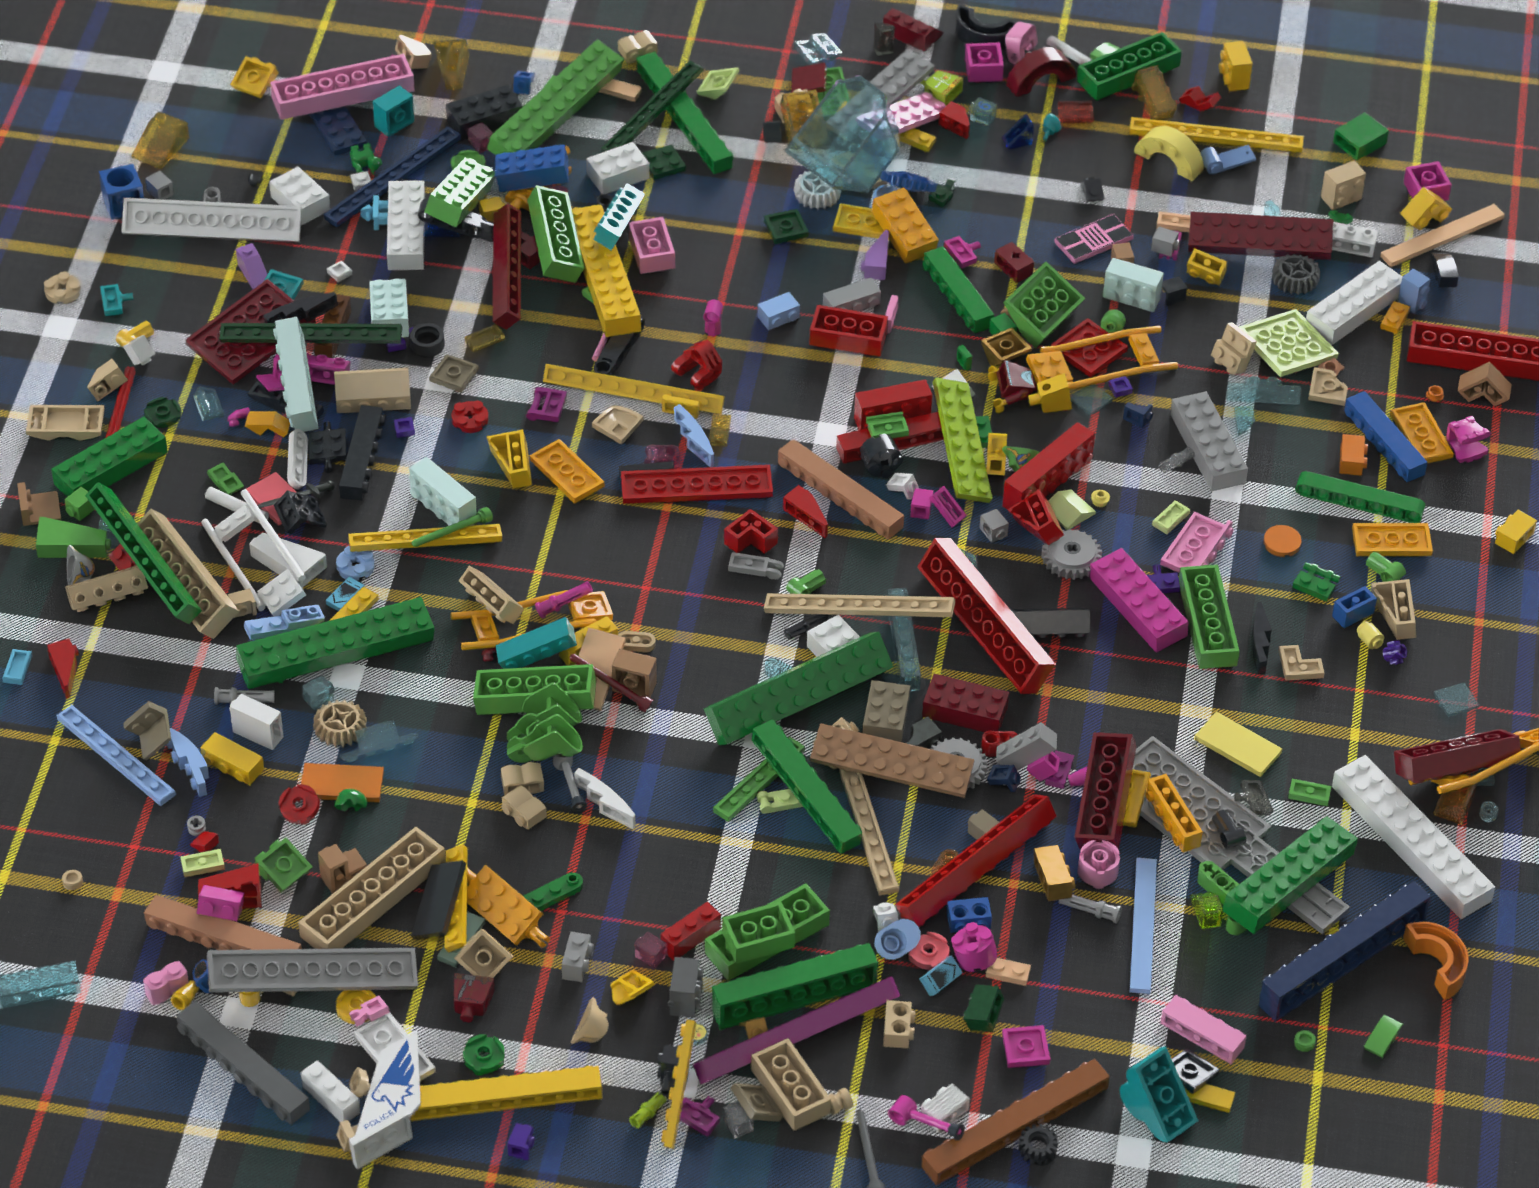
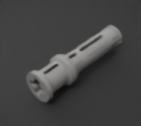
M215 687L214 691L215 705H218V703H231L240 694L260 703H274L275 697L274 690L244 691L237 690L235 687L231 689Z
M1072 895V898L1059 900V904L1093 913L1099 919L1103 917L1113 920L1115 924L1118 923L1122 912V906H1112L1106 904L1103 900L1096 902L1076 895Z

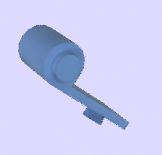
M1249 145L1217 154L1214 148L1208 147L1200 153L1203 165L1210 174H1216L1256 161V157Z

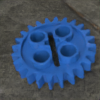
M884 170L881 173L880 179L889 182L892 186L905 187L906 190L914 192H936L937 183L928 180L927 177L906 171L891 172Z

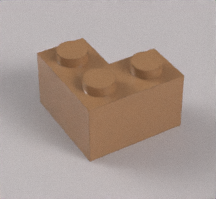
M1488 362L1460 375L1458 392L1468 402L1484 395L1494 406H1497L1510 399L1512 384Z
M337 844L318 852L320 877L332 894L367 867L366 862L356 848L342 853Z

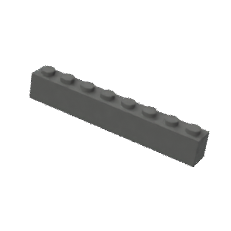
M194 1001L176 1015L177 1028L180 1033L190 1037L195 1046L201 1047L210 1059H215L219 1062L224 1071H229L238 1083H243L253 1096L257 1095L267 1108L271 1107L281 1120H286L292 1125L310 1110L309 1098L199 1003Z

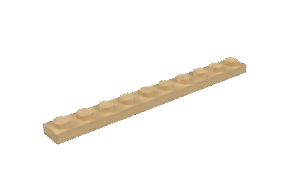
M767 593L764 611L765 613L952 617L955 599L954 597Z

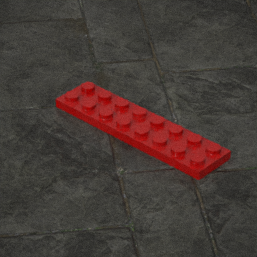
M770 465L621 471L623 504L773 497Z

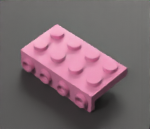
M1194 512L1161 558L1160 565L1180 573V567L1209 565L1210 562L1213 563L1218 550L1221 551L1223 549L1225 540L1227 538L1230 539L1233 534L1232 521L1228 520L1226 524H1222Z

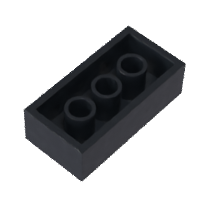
M506 85L447 103L446 120L453 130L461 134V140L499 129L523 105L510 85Z

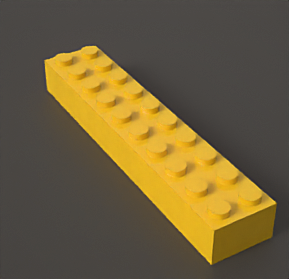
M602 205L572 209L584 264L583 273L605 337L641 332V315L616 244L610 250L593 240L596 235L593 231L604 215Z

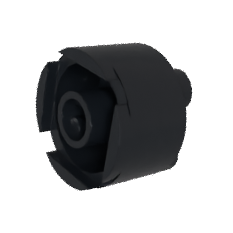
M879 434L880 437L875 439L871 437L862 444L860 457L872 476L888 478L903 463V457L891 436Z

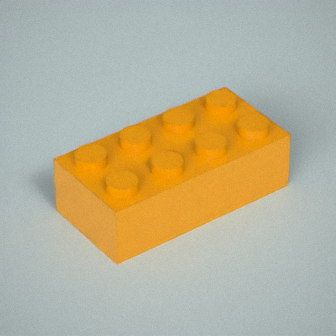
M905 187L874 198L871 212L884 231L889 230V240L905 264L924 257V252L937 248L938 237Z

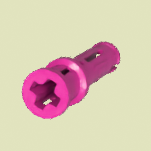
M586 581L558 596L551 595L549 599L541 603H535L536 610L543 619L553 611H560L562 606L592 593L593 589L590 583Z

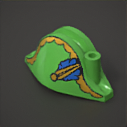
M1010 446L1002 448V451L1009 459V467L1014 472L1040 453L1028 448Z

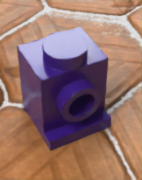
M515 1124L507 1143L509 1156L529 1160V1149H532L535 1143V1137L533 1136L534 1128L532 1126Z

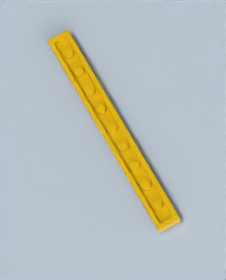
M1131 117L1129 134L1146 135L1155 127L1167 126L1179 130L1192 141L1236 146L1249 145V147L1299 153H1302L1304 136Z
M551 364L545 365L543 382L661 404L663 395L699 401L700 411L722 414L725 396Z

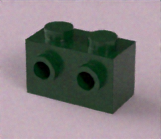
M975 985L973 993L970 994L968 1008L964 1011L963 1016L970 1031H994L1005 999L999 986Z

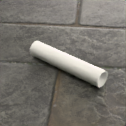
M209 487L205 494L206 499L234 512L242 506L248 505L246 502L213 487ZM261 510L265 518L268 520V512Z

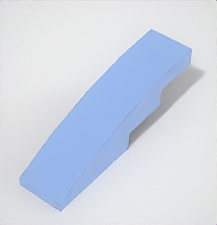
M680 404L675 406L674 420L680 425V434L687 439V448L709 467H713L714 452L701 426Z

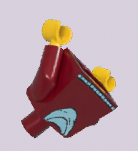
M1004 360L999 368L995 366L988 368V379L993 381L998 378L1001 397L1005 398L1004 400L1001 398L994 400L993 405L996 413L1003 412L1004 405L1008 404L1009 406L1015 402L1027 400L1028 395H1031L1033 391L1038 392L1037 384L1033 380L1032 371L1029 368Z

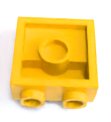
M246 56L230 85L234 89L262 98L267 87H271L270 82L275 81L279 73L276 66L268 62L266 64L258 58Z

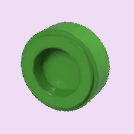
M1299 1031L1295 1035V1047L1303 1052L1311 1051L1315 1047V1035L1310 1031Z

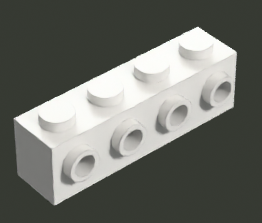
M1333 222L1332 250L1373 257L1378 230Z

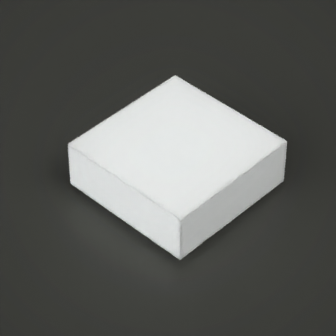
M339 261L327 268V273L337 282H340L351 276L352 270L345 263Z

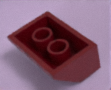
M894 8L883 17V33L923 52L943 35V31Z

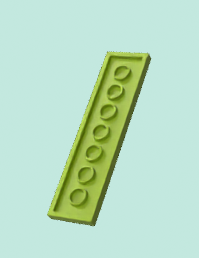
M935 377L932 383L955 497L990 503L992 494L969 384L967 382Z

